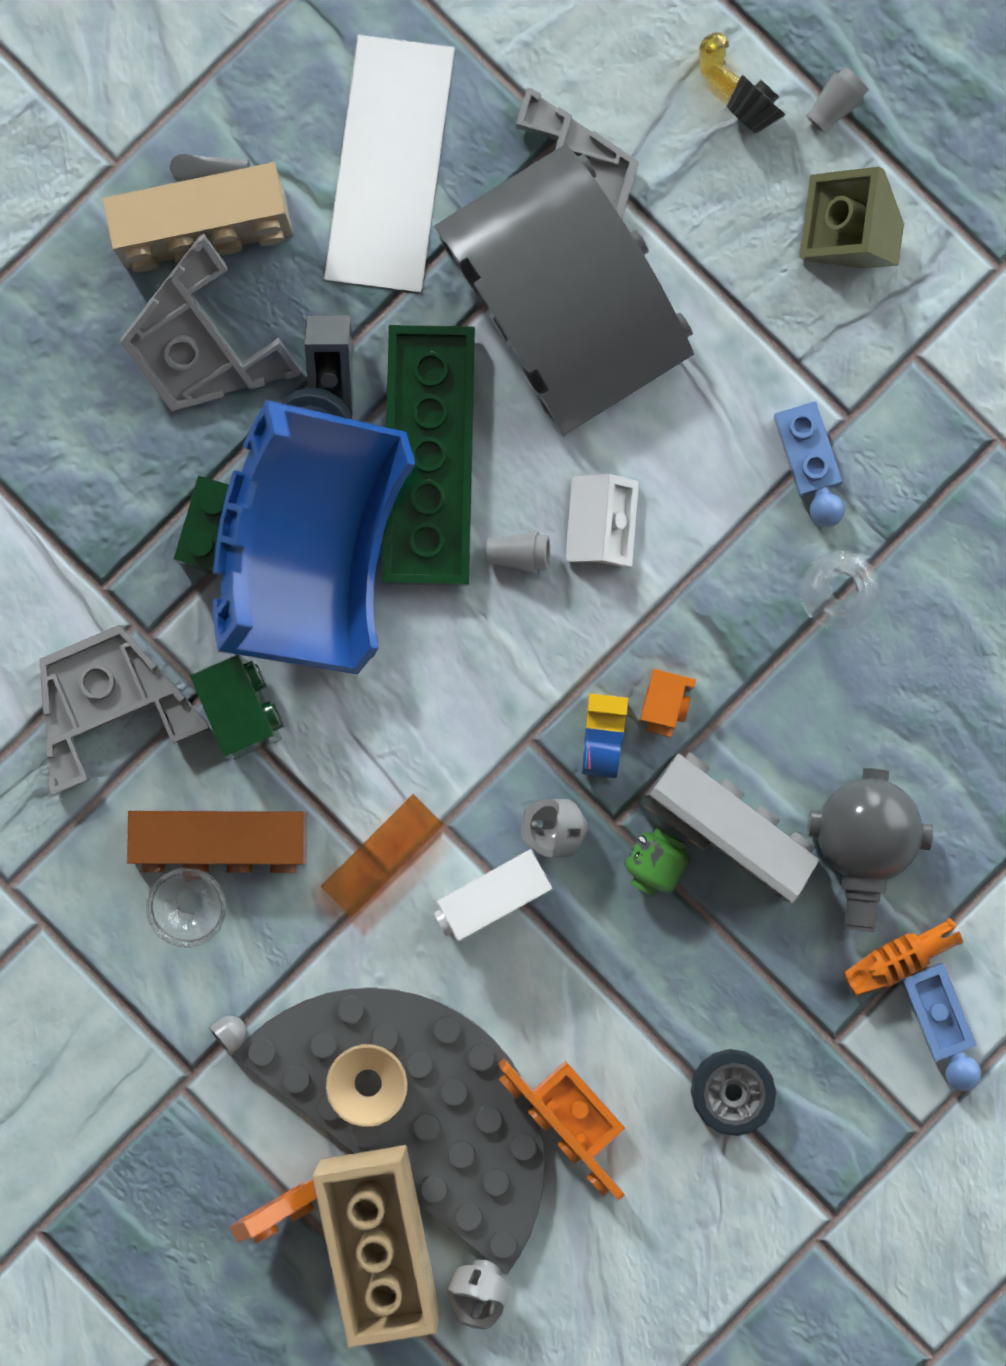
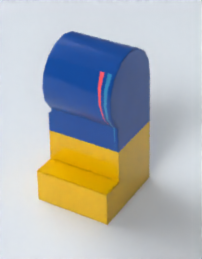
M589 693L582 762L583 775L617 778L628 698Z

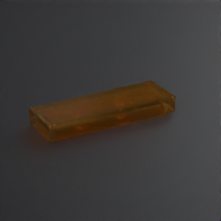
M412 794L321 887L352 917L444 824Z

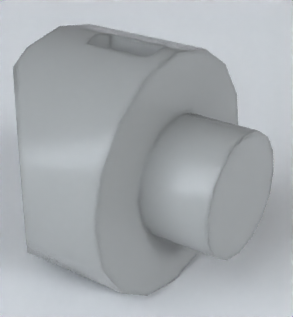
M543 799L531 804L523 812L521 821L522 839L533 850L545 857H570L578 851L582 841L587 836L588 824L586 818L582 815L576 803L569 799ZM536 820H544L543 827H538Z
M480 1259L476 1260L473 1265L460 1266L454 1271L447 1289V1296L459 1323L471 1328L489 1329L502 1315L510 1289L507 1282L500 1276L501 1270L496 1264ZM478 1303L484 1304L481 1315L478 1311H475Z

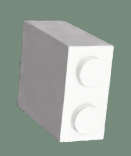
M530 849L439 899L437 903L440 909L434 915L446 937L454 933L459 941L548 892L552 887Z

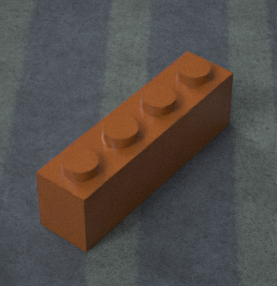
M128 811L127 864H139V872H166V864H183V872L209 873V864H226V873H253V864H270V873H296V864H307V812Z

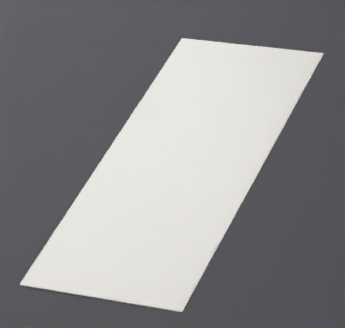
M358 35L324 280L422 292L455 47Z

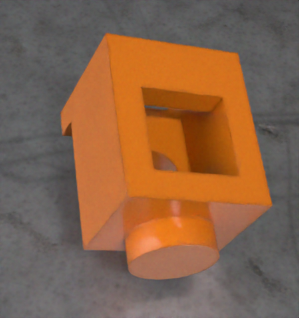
M657 669L651 671L639 722L648 724L647 732L672 738L676 722L684 723L688 713L691 698L683 696L684 690H692L696 679Z

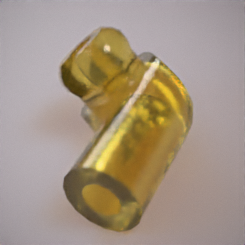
M713 32L705 36L699 46L700 71L706 79L728 97H731L740 77L726 67V48L729 47L728 38L721 32Z

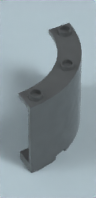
M567 144L559 147L434 225L448 257L460 271L474 293H480L491 310L488 312L489 316L508 347H513L525 367L522 371L545 414L562 436L570 433L694 355L688 337L693 335L692 329L680 312L675 313L664 289L644 256L649 252L644 239L637 230L632 232L628 230L612 203L594 178L597 175L588 158L584 154L577 157Z

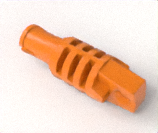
M948 918L945 922L919 935L906 933L869 952V955L843 973L850 990L856 997L884 987H890L904 978L926 969L927 965L930 964L929 959L956 945L963 944L959 931L944 939L941 937L953 931L957 927L951 918Z

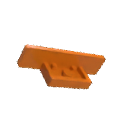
M505 1058L501 1060L498 1065L505 1073L499 1078L501 1083L516 1099L523 1093L534 1105L528 1111L533 1119L545 1132L552 1126L563 1139L557 1145L574 1164L582 1159L592 1170L586 1177L603 1197L611 1192L619 1201L625 1195L624 1192L593 1157L625 1129L622 1123L566 1061L532 1090Z

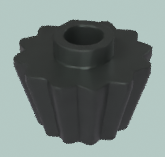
M744 75L740 77L726 106L755 134L786 115L774 104L780 96L761 79L754 85Z

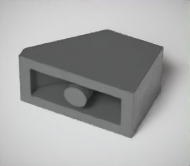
M351 315L307 316L305 358L308 388L314 387L330 391L342 399L351 412V416H353Z

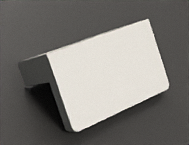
M612 474L574 476L572 478L566 561L573 563L598 562L618 567L632 566L639 481Z

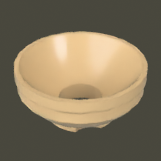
M362 1044L349 1048L335 1059L328 1072L326 1091L332 1108L341 1118L357 1126L370 1127L390 1120L399 1111L407 1094L408 1081L404 1067L392 1052L377 1045ZM367 1069L377 1072L382 1081L379 1092L371 1096L361 1094L355 1085L356 1076L361 1071Z

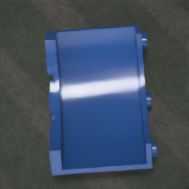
M267 400L257 415L243 444L245 449L250 451L242 471L233 470L219 524L213 574L221 576V599L216 598L213 600L214 632L217 651L358 675L379 649L374 622L376 566L381 556V540L392 506L403 483L415 466L414 454L411 451L407 433L404 431Z

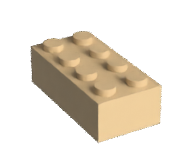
M275 162L102 198L112 249L126 270L132 268L133 272L151 271L158 268V263L174 259L175 263H179L202 234L206 235L219 255L237 253L243 249L242 245L259 242L260 246L276 245L285 240L284 236L293 235L283 184Z
M402 1145L320 1159L312 1177L348 1348L435 1334L441 1312L407 1146Z

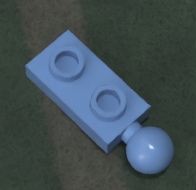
M811 402L775 413L773 418L799 498L813 494L814 499L810 505V515L817 525L822 527L837 525L842 520L845 509L842 500L837 495L832 494L830 489L840 486L842 480L817 402Z
M940 962L904 978L901 982L932 1059L937 1062L948 1058L949 1063L946 1067L945 1075L948 1083L954 1089L959 1091L973 1089L980 1081L981 1069L974 1059L965 1055L964 1050L977 1045L944 963Z

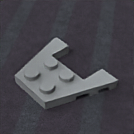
M527 87L516 122V129L557 140L556 149L567 144L577 157L584 154L596 172L595 181L622 219L639 161L597 132H591L572 119V115L560 107L556 108L543 99L540 93Z
M205 234L197 238L120 338V344L171 411L225 397V393L247 387L251 390L265 386V382L286 377L287 380L301 374V368L279 338L244 361H240L194 298L192 293L227 271L226 263Z
M117 625L39 659L43 714L46 720V756L48 757L50 775L48 784L51 795H57L90 780L74 742L75 737L154 703L173 744L210 729L208 722L121 625Z

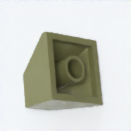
M878 166L810 175L799 253L800 259L863 269L899 266L904 222L883 168Z

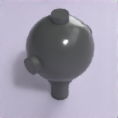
M863 768L862 779L848 782L835 790L826 800L821 811L810 810L807 836L818 837L819 846L824 857L836 871L843 875L841 889H846L845 898H847L844 929L875 932L877 905L880 902L881 893L885 894L887 880L907 869L916 858L919 849L930 850L932 846L933 825L922 823L921 815L912 798L903 789L888 782V770Z

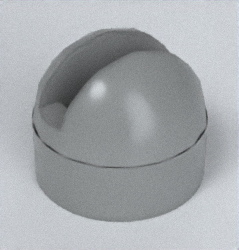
M225 1016L209 1027L211 1033L230 1055L242 1046L247 1037V1029L243 1021L236 1016Z

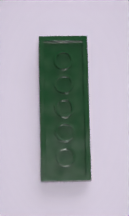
M389 325L386 428L407 433L411 451L415 458V466L395 499L383 533V584L469 586L475 359L474 326Z

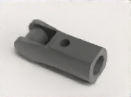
M179 154L170 163V171L176 182L250 167L248 159L206 158L205 156Z

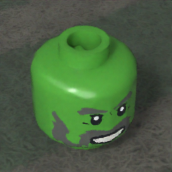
M656 828L654 833H642L625 860L626 870L634 876L630 884L650 896H654L656 890L662 892L673 891L690 862L688 854L684 851L687 845Z

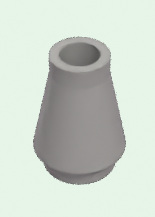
M844 67L838 74L833 72L806 117L817 129L825 133L830 126L864 103L863 97L869 89L856 74Z
M539 531L487 539V564H498L535 574L539 570L549 569L551 555L549 535H540Z

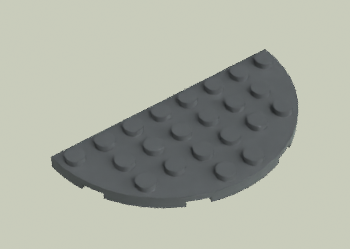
M349 988L306 999L282 1011L251 1034L242 1046L232 1054L234 1058L352 1152L361 1153L406 1145L418 1204L508 1275L532 1233L539 1212L545 1171L544 1144L540 1125L528 1113L534 1105L523 1093L516 1099L501 1083L499 1078L505 1073L501 1070L498 1063L505 1058L519 1075L520 1073L511 1058L495 1039L477 1023L440 1001L418 994L391 988ZM362 1044L377 1045L392 1052L404 1067L408 1081L407 1094L399 1111L390 1120L370 1127L357 1126L341 1118L332 1108L326 1091L328 1072L335 1059L349 1048ZM367 1069L361 1071L356 1076L355 1085L361 1094L371 1096L379 1092L382 1081L377 1072Z

